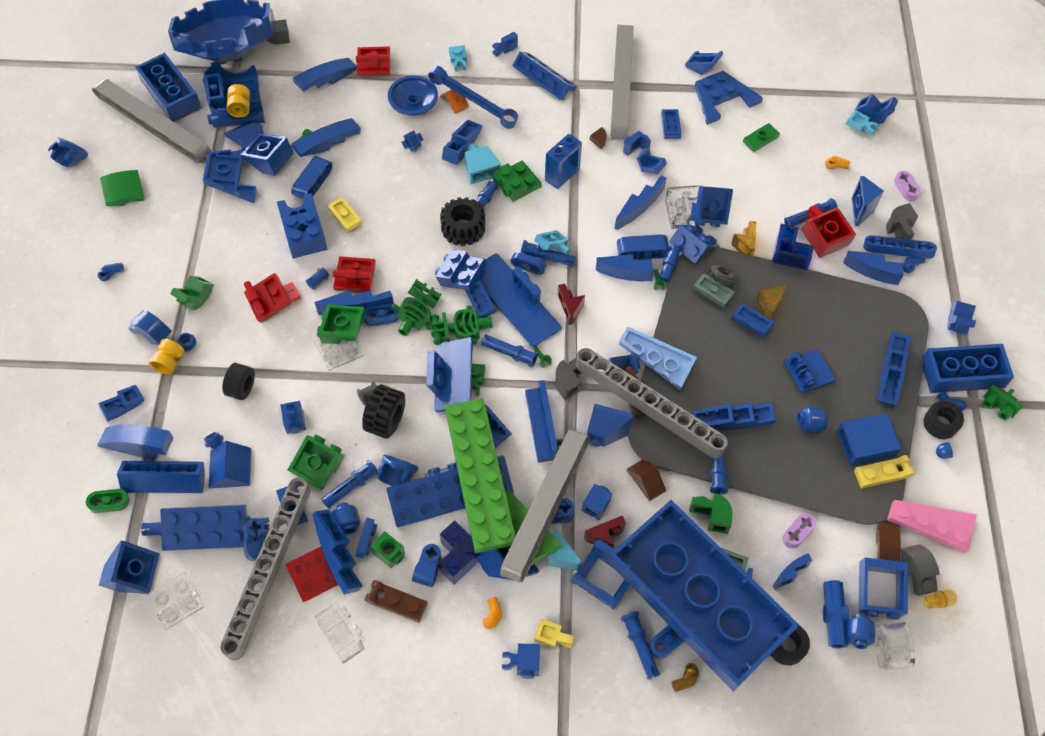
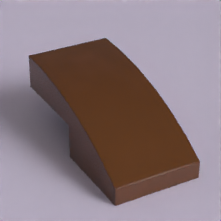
M877 523V559L900 562L901 542L899 525Z

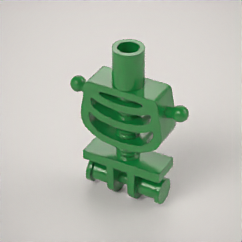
M417 278L408 291V294L413 297H406L400 306L397 304L392 305V309L398 310L396 317L403 321L398 329V332L403 336H408L412 327L420 330L425 326L427 330H431L430 324L427 323L431 317L429 307L434 309L442 293L436 292L433 287L431 289L426 288L427 283L423 284Z
M470 305L466 306V309L458 310L455 313L453 324H447L446 312L442 313L443 321H439V315H431L430 328L433 330L431 331V336L434 337L433 343L435 345L443 343L441 337L444 336L446 342H449V331H454L457 339L471 337L473 345L477 344L476 339L480 338L479 329L493 328L492 318H477L476 310H471L472 307Z

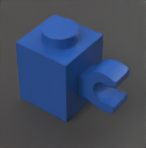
M300 400L280 404L286 433L297 434L306 430L304 412Z
M518 643V654L502 653V658H509L511 661L509 664H502L503 670H511L517 665V675H521V678L533 679L534 676H539L540 644Z

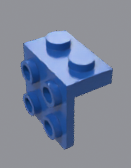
M690 224L680 225L669 241L672 246L679 247L681 253L695 264L700 262L708 249L720 247L716 243L717 240L711 235L707 236L704 234V230L700 226Z

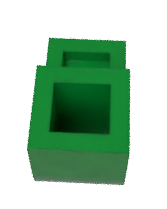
M190 275L184 289L173 288L170 295L176 297V301L191 310H196L209 298L214 284L200 276Z
M717 493L713 494L711 500L704 496L692 497L689 512L709 515L707 530L728 534L732 525L733 513L728 500Z

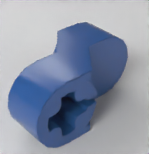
M252 518L243 527V548L245 557L250 561H256L265 541L266 532L264 523L258 518Z

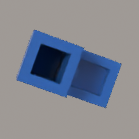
M874 94L860 99L855 110L870 117L869 122L883 124L887 116L895 111L898 100L892 97L881 103Z
M953 301L948 318V330L968 335L969 328L975 327L976 320H972L976 306Z
M142 310L139 315L134 317L130 323L131 325L128 327L132 333L142 334L154 345H159L161 340L166 339L172 332L158 317L146 310Z

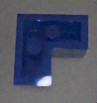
M781 223L776 235L771 262L807 270L812 259L814 246L796 242L799 227Z
M454 520L439 534L441 544L449 553L438 562L440 572L453 585L478 563L477 559L483 553L474 552L471 535Z

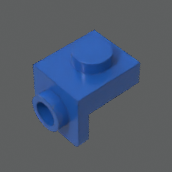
M638 130L632 136H628L625 139L623 153L629 156L639 147L643 150L645 148L650 150L651 139Z
M645 148L637 157L641 172L658 175L667 164L665 158L651 156L649 148Z
M636 354L609 358L611 363L622 370L631 366L635 374L639 373L640 361Z

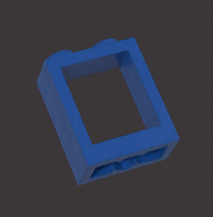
M568 133L546 153L545 181L556 189H559L580 170L582 142Z
M866 557L859 561L858 612H864L865 616L879 617V614L887 615L888 619L899 620L900 617L908 614V563ZM868 571L896 574V608L868 605Z

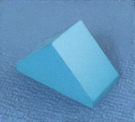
M557 529L554 530L553 536L563 545V548L549 555L548 566L578 571L582 561Z

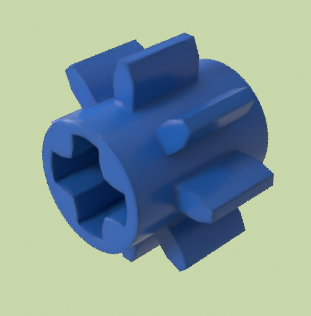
M413 130L403 136L405 140L401 143L404 149L409 148L410 151H413L422 146L421 141L424 139L421 133L416 134Z

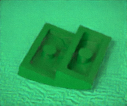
M138 170L120 171L100 177L106 206H124L125 201H143L144 194Z

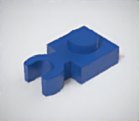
M512 32L501 38L500 43L496 42L492 45L495 49L492 53L497 57L502 52L506 54L517 48L518 35Z

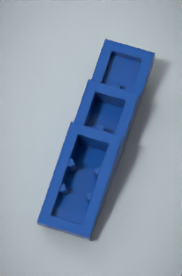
M349 58L329 61L293 77V82L303 92L314 85L317 88L328 82L333 85L356 71L357 65Z
M352 118L338 121L302 137L292 143L291 147L300 157L329 151L330 145L345 142L346 136L360 134L361 127Z
M660 175L653 187L646 184L639 196L632 194L616 217L614 229L619 230L643 214L663 192L667 178Z
M349 290L314 303L317 314L322 315L326 311L328 304L367 308L374 305L394 304L391 291L372 296L371 291L352 296Z
M896 332L890 334L879 383L878 402L897 406L906 372L905 366L909 354L910 336Z
M772 402L752 406L751 403L733 407L731 404L692 411L693 416L715 430L748 428L776 423Z
M329 509L315 511L312 515L317 536L336 582L344 595L359 591L363 585L352 570L356 562L346 548L350 543L349 539Z

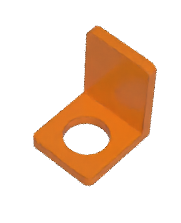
M452 89L440 95V97H447L454 113L469 107L466 98Z

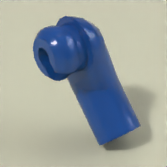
M945 391L940 392L936 396L939 401L954 403L961 411L966 409L965 401L950 399Z

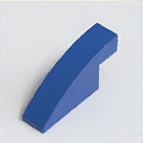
M129 424L113 425L105 428L97 446L154 461L157 453L166 456L174 437L170 431L155 427Z

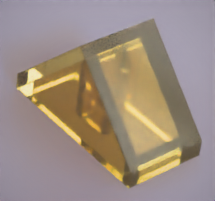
M786 284L759 290L756 301L762 314L767 318L771 319L786 291Z

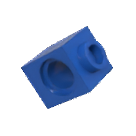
M594 484L582 504L581 511L600 520L611 502L612 493L608 488Z

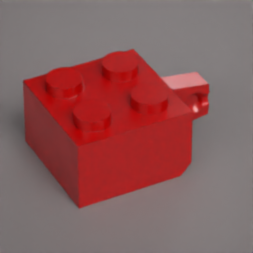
M816 204L809 207L807 214L810 219L804 223L801 229L819 258L849 246L856 236V233L840 209L834 208L824 213Z

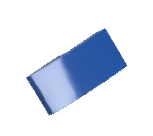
M133 385L117 391L116 397L98 404L108 422L131 411L144 402V398L138 387Z
M809 553L794 560L781 572L773 584L774 589L794 582L798 576L796 572L808 568L813 561Z

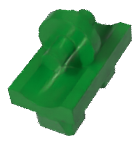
M992 385L983 396L982 405L988 409L995 405L1000 409L998 416L1004 421L1010 417L1013 418L1023 407V405L1017 402L1018 399L1011 395L1015 391L1012 388L1006 392L1004 389H999Z

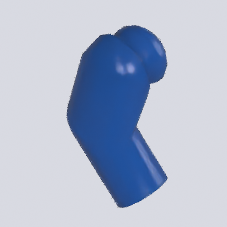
M907 257L903 263V271L906 273L913 272L915 265L923 264L925 258Z
M123 263L104 265L98 272V278L101 281H106L114 273L124 271Z

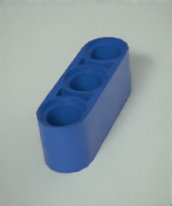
M314 156L294 182L291 194L301 199H304L303 195L312 193V196H314L329 176L333 166L332 162Z
M666 235L621 237L616 241L618 256L633 254V260L666 258L669 252L668 237Z

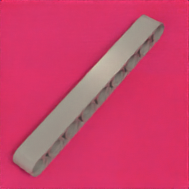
M617 25L610 137L612 138L628 137L634 25Z
M104 78L92 87L93 93L100 100L195 163L201 162L208 155V152H211V149L205 142L107 78Z
M582 348L578 351L576 367L580 372L712 458L723 456L728 444L727 438L723 434L593 350ZM696 433L702 434L703 437L698 436ZM713 444H717V445H719L721 448H717V447H715Z
M571 429L568 430L503 561L500 571L501 576L521 583L524 581L587 449L589 434Z
M301 477L293 478L287 486L221 642L220 650L230 660H238L245 653L310 496V488ZM304 486L301 492H295L297 487ZM290 505H296L293 511H287ZM282 524H288L287 529L279 531ZM280 543L277 550H271L273 544ZM272 563L270 569L262 570L264 564ZM262 582L263 587L258 591H254L255 585ZM249 603H255L251 611H246V606ZM241 623H246V628L242 632H237V627ZM232 644H237L236 651L228 653L229 647Z

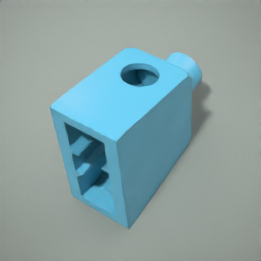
M476 143L470 144L468 146L469 151L465 152V165L470 185L493 178L494 170L501 167L499 160L488 146L479 148Z

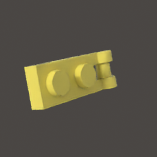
M908 455L856 467L854 470L861 489L907 479L916 475L914 468L910 467ZM901 466L903 471L899 472L897 467Z

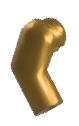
M688 663L685 666L683 677L671 682L674 692L691 688L695 685L699 675L696 664Z

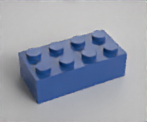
M166 53L135 66L140 81L171 121L201 108L197 93Z
M1003 344L929 348L922 357L923 370L930 393L989 389L992 385L999 389L1006 388L1014 378Z

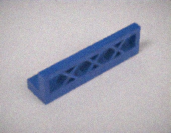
M519 51L512 65L560 100H564L569 90L575 91L577 88L571 81L530 53Z
M539 380L538 388L525 390L538 463L553 461L558 452L545 380Z

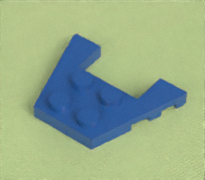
M720 71L695 81V89L699 102H701L702 112L705 115L707 125L721 118V114L714 106L739 96L749 108L762 103L763 100L762 96L725 71Z
M245 149L208 152L203 184L255 203L256 186L239 184L242 162L244 160L241 157V153Z

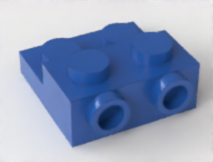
M699 185L697 203H692L690 220L699 226H705V223H710L709 226L720 227V224L727 225L733 189Z
M452 249L449 254L444 256V263L441 268L438 267L436 269L435 277L440 286L470 291L487 263L484 258L469 256L467 251Z

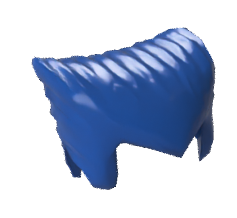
M56 138L48 148V151L52 150L50 157L65 167H71L88 157V152L85 149L64 138Z
M384 454L377 470L378 479L390 486L409 482L419 470V467L400 458Z

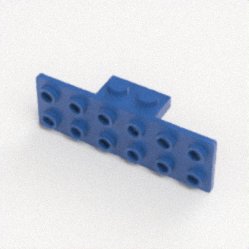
M498 253L485 259L487 264L476 282L478 280L482 281L492 302L532 348L562 330V326L540 302L541 290L539 286L532 283L525 271L523 272L519 267L512 270Z
M497 456L505 491L509 489L514 494L505 456ZM456 462L447 464L448 468L441 470L439 467L429 469L423 478L386 488L396 527H402L465 508Z

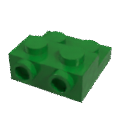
M523 160L512 166L507 163L494 170L493 181L497 186H500L503 194L509 197L512 202L542 187L541 181Z
M328 304L326 311L322 313L321 326L317 328V336L320 338L321 343L340 344L341 340L357 342L365 315V308Z
M316 434L314 437L307 435L287 470L303 478L318 489L323 490L333 472L336 473L345 455L341 453L342 449L334 444H331V446L326 445V439Z

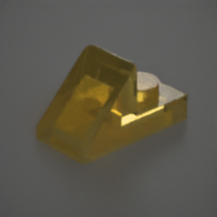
M749 221L747 228L743 230V235L734 234L731 245L738 252L745 253L749 257H753L755 252L756 222Z

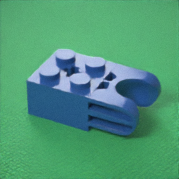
M312 193L303 195L304 203L298 208H290L285 200L277 201L293 259L328 250Z

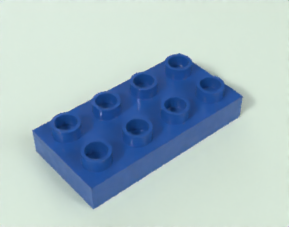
M672 500L667 502L609 555L608 563L733 692L799 626L770 595Z

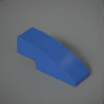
M470 120L463 123L452 134L451 141L443 147L442 159L457 165L464 158L465 152L469 151L468 146L477 139L483 125Z
M848 250L843 264L852 270L887 284L898 285L904 275L903 263L885 261V255Z
M633 254L596 257V271L607 276L639 282L652 281L654 268L652 259L633 260Z

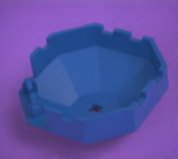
M212 0L202 3L203 9L198 11L194 7L184 12L186 17L181 20L179 16L171 18L168 34L174 51L199 58L219 61L220 65L229 61L240 62L244 56L273 36L274 18L270 3L265 2L263 6H260L257 0H247L248 3L244 2V0Z

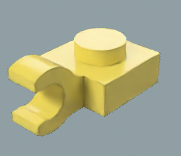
M541 619L534 641L555 648L556 644L559 643L571 649L574 643V636L562 633L561 625Z

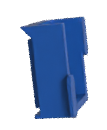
M597 540L577 573H574L570 583L578 585L614 610L629 587L627 581L624 579L614 596H611L585 579L598 558L611 566L608 563L609 555L615 549L605 542Z

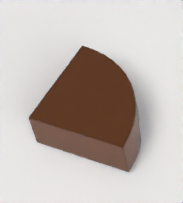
M601 127L590 135L589 140L602 149L607 138L606 131Z

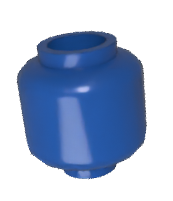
M806 406L797 414L796 421L802 431L820 433L828 425V416L821 408Z
M340 503L332 511V515L346 535L357 531L361 521L358 510L354 505Z
M854 615L847 622V638L849 643L857 649H866L875 642V624L868 616Z

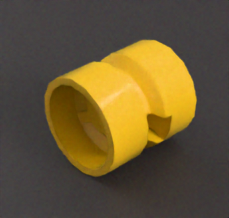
M240 84L230 86L227 91V112L238 118L247 116L250 110L249 89Z
M162 339L157 347L158 351L153 354L149 365L160 373L171 375L177 366L176 361H179L184 353V348L172 340Z

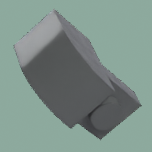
M274 19L273 36L267 39L268 42L273 44L290 43L286 19L276 21Z
M910 203L898 206L892 211L886 224L888 234L895 233L896 238L912 240L914 232L911 227L914 226L918 215Z
M577 358L570 361L569 364L562 360L556 368L555 387L564 400L581 391L582 381L578 378V375L582 374V372L576 367Z
M921 544L902 548V561L908 563V572L912 574L914 594L921 596L937 592L936 575H940L931 551Z

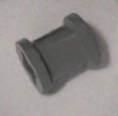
M374 381L371 382L370 386L362 390H356L363 405H366L371 393L377 387Z

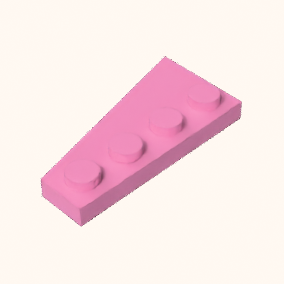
M894 500L891 503L887 520L965 553L969 550L977 514Z

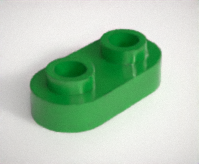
M122 489L94 491L86 498V506L93 513L121 511L130 502L128 494ZM101 501V504L96 506V503Z

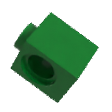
M385 531L370 546L372 553L390 568L395 564L398 565L405 556L404 546ZM388 548L395 549L391 554L384 553Z

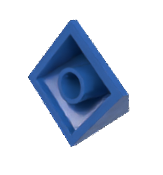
M860 176L851 197L855 226H859L874 213L884 190L865 176Z
M225 441L210 450L209 489L250 486V447Z

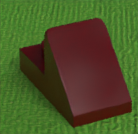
M566 284L558 285L557 295L568 324L571 325L584 306L585 295L573 297L571 290L567 289Z
M623 515L585 530V542L594 545L597 540H601L614 548L611 535L612 537L618 536L625 529L626 521Z

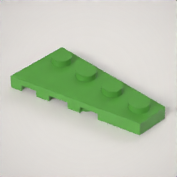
M508 489L505 491L516 537L529 510ZM549 530L531 566L563 548V545Z

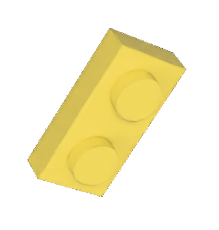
M343 197L327 205L328 210L347 233L362 225L360 217Z

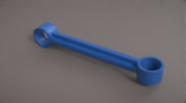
M435 65L428 73L429 79L434 84H443L500 119L503 127L508 129L515 127L518 120V114L515 110L500 108L449 77L447 72L438 65ZM504 116H511L515 121H506Z

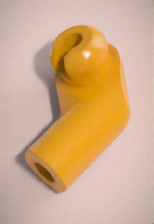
M833 156L825 161V166L828 169L839 166L848 169L851 161Z
M497 597L487 600L490 613L487 618L483 619V625L487 629L495 628L503 616Z

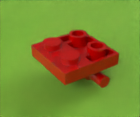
M390 46L357 47V76L390 75Z
M339 256L337 270H333V277L335 278L334 291L346 292L350 290V292L358 293L371 291L376 260Z
M273 273L252 286L250 281H246L243 284L246 289L244 294L257 321L260 323L292 304L276 273Z

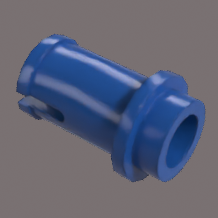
M318 268L317 272L306 279L305 282L313 290L322 281H327L330 275L325 268Z

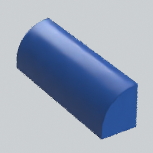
M122 461L117 472L120 489L126 493H203L205 468L204 462Z

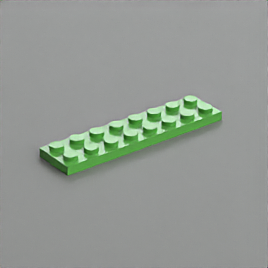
M484 399L445 405V413L474 552L479 553L509 547L515 539V532Z

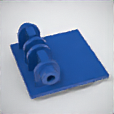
M818 349L804 354L796 351L791 354V358L784 360L801 393L836 381Z

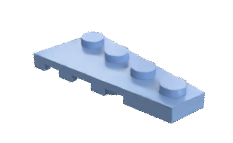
M628 326L619 341L621 347L631 354H636V357L680 391L697 359L696 356Z

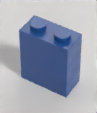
M887 413L842 422L837 430L850 466L893 458L902 449L901 441L896 437L893 422L889 420Z

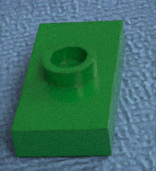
M768 123L744 137L743 143L755 152L777 139L780 133Z

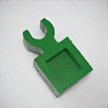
M472 364V389L476 390V396L478 397L480 395L479 385H484L486 369L484 364Z

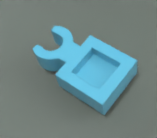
M465 45L449 47L450 61L454 63V70L457 71L458 66H462L463 70H466L467 55Z
M857 110L852 113L846 122V125L859 132L862 129L865 130L869 136H872L879 126L876 122H869L870 117Z

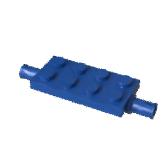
M246 504L161 508V522L142 523L141 529L145 530L141 531L142 536L161 535L162 551L243 547V527L252 518L247 515ZM269 517L258 518L264 523L265 530L269 531L270 524H267Z

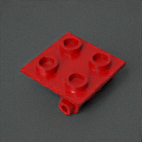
M318 547L285 564L303 602L338 585L326 561L322 547Z

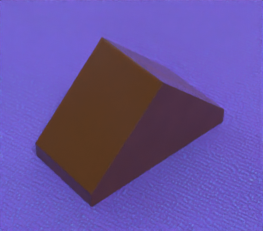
M641 460L627 468L626 471L649 502L666 492L657 466L646 460Z

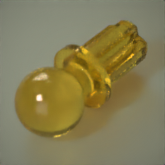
M945 589L935 592L934 595L926 596L923 604L929 609L936 607L945 608L946 606L955 605L958 597L953 590Z

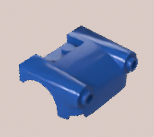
M219 61L212 62L211 66L204 71V78H202L206 99L210 108V114L207 115L209 125L217 128L253 122L265 123L255 65H251L250 68L243 72L234 73L225 70ZM234 84L244 85L250 91L249 114L245 117H234L227 112V91Z

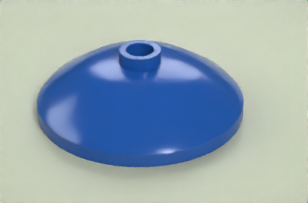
M411 75L396 80L388 90L390 106L398 113L415 116L430 111L438 100L437 87L431 80L422 76Z

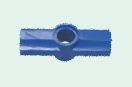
M839 580L825 581L823 583L825 600L823 621L827 624L828 646L839 649L849 646L847 638L849 608L845 605L843 582Z

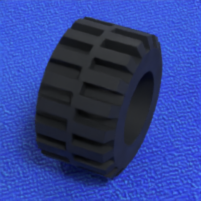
M458 197L457 200L452 199L450 203L447 202L445 207H442L440 213L441 231L448 242L451 243L453 241L454 245L461 244V246H465V244L472 245V242H478L479 238L483 237L485 232L484 208L481 207L479 202L476 203L474 199L469 200L468 197H465V199ZM459 220H469L467 223H457Z
M382 384L378 385L366 403L362 417L363 430L385 439L391 437L396 431L404 413L405 393Z

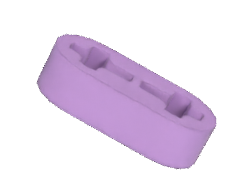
M907 171L898 172L894 183L902 196L908 201L917 200L921 190L912 175Z
M810 514L800 515L783 535L784 544L789 548L800 546L816 526L814 517ZM803 522H809L808 526L803 530L800 528ZM795 533H797L798 536L796 537V540L791 541L789 539L790 536H793Z

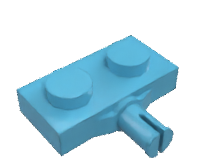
M557 230L537 234L534 239L543 250L548 251L557 248L565 254L571 251V248L567 246L569 239Z

